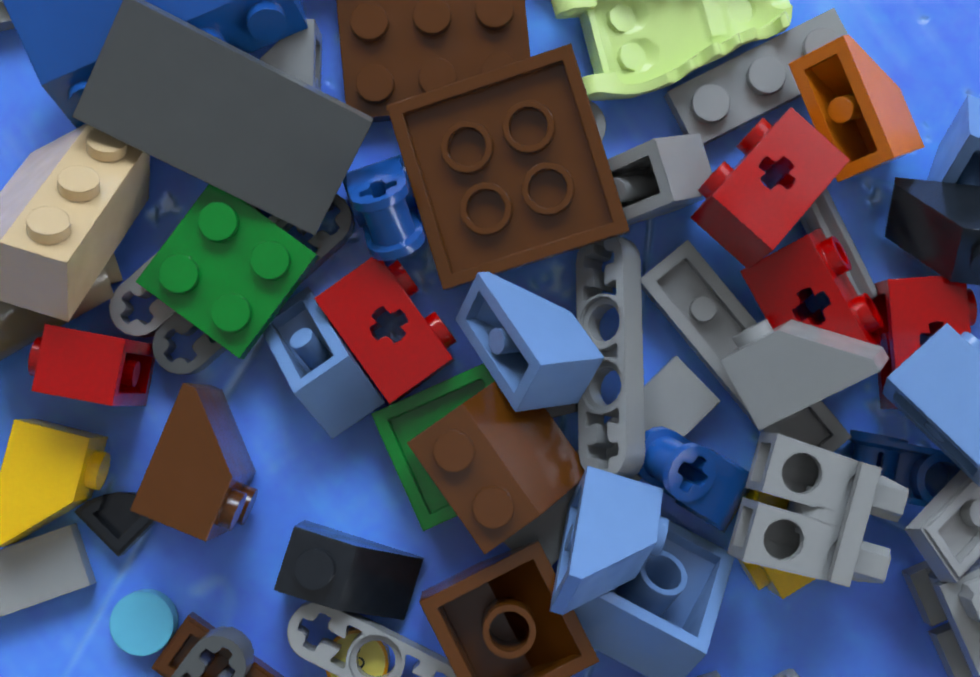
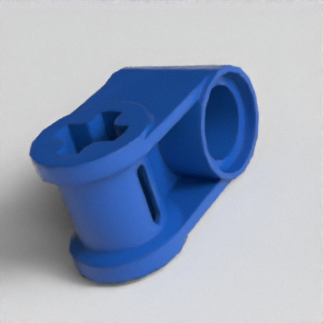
M400 154L347 172L343 184L359 228L363 227L366 244L373 259L380 261L394 260L407 256L420 248L425 242V233L417 212L418 207L402 155Z
M659 426L645 432V459L637 475L649 484L662 488L664 493L676 500L674 503L725 533L740 507L742 497L746 498L750 491L749 488L745 487L749 471L703 445L692 443L672 429Z
M857 430L850 431L852 437L849 440L854 443L852 459L881 467V476L887 477L908 488L909 494L906 502L908 504L925 507L934 498L925 486V475L933 464L939 462L946 468L949 481L961 470L941 450L908 444L907 440Z

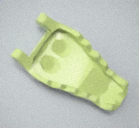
M551 0L556 19L579 17L594 73L582 77L590 101L629 99L670 86L698 68L728 55L742 45L768 39L785 31L790 26L793 9L789 0Z

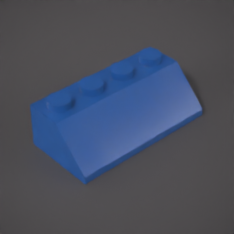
M2 0L41 86L76 129L86 124L72 116L123 0ZM145 0L248 54L309 28L301 0Z

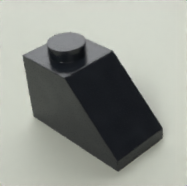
M895 177L885 226V237L950 282L980 285V186Z
M304 520L293 528L274 590L339 611L404 620L424 558Z

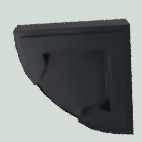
M135 492L105 494L87 501L74 511L118 557L124 555L157 522L130 511L137 494Z

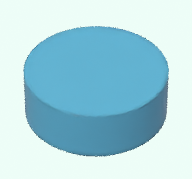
M140 589L126 595L115 605L110 616V633L114 642L124 652L135 656L151 655L165 647L175 635L178 627V612L172 600L164 593L154 589Z

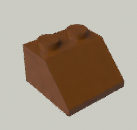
M495 381L407 442L484 554H487L543 514L577 485L585 472L580 463L579 455L546 408L515 412Z
M182 384L130 509L132 512L205 542L227 531H231L236 523L243 525L253 508L258 494V489L250 486L256 470L222 389L205 384Z
M539 540L481 561L422 591L419 603L456 677H570L599 662L574 610L564 615L549 611L556 574Z

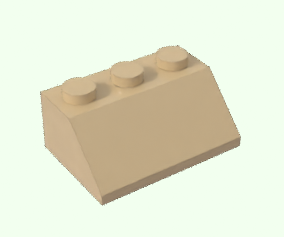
M84 124L31 152L0 191V301L69 322L149 199L150 155L88 124Z

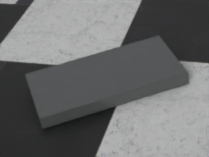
M145 0L122 1L72 116L314 236L373 122V117Z

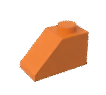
M849 34L843 35L788 64L815 129L850 159L836 176L837 182L866 173L925 147L901 89Z

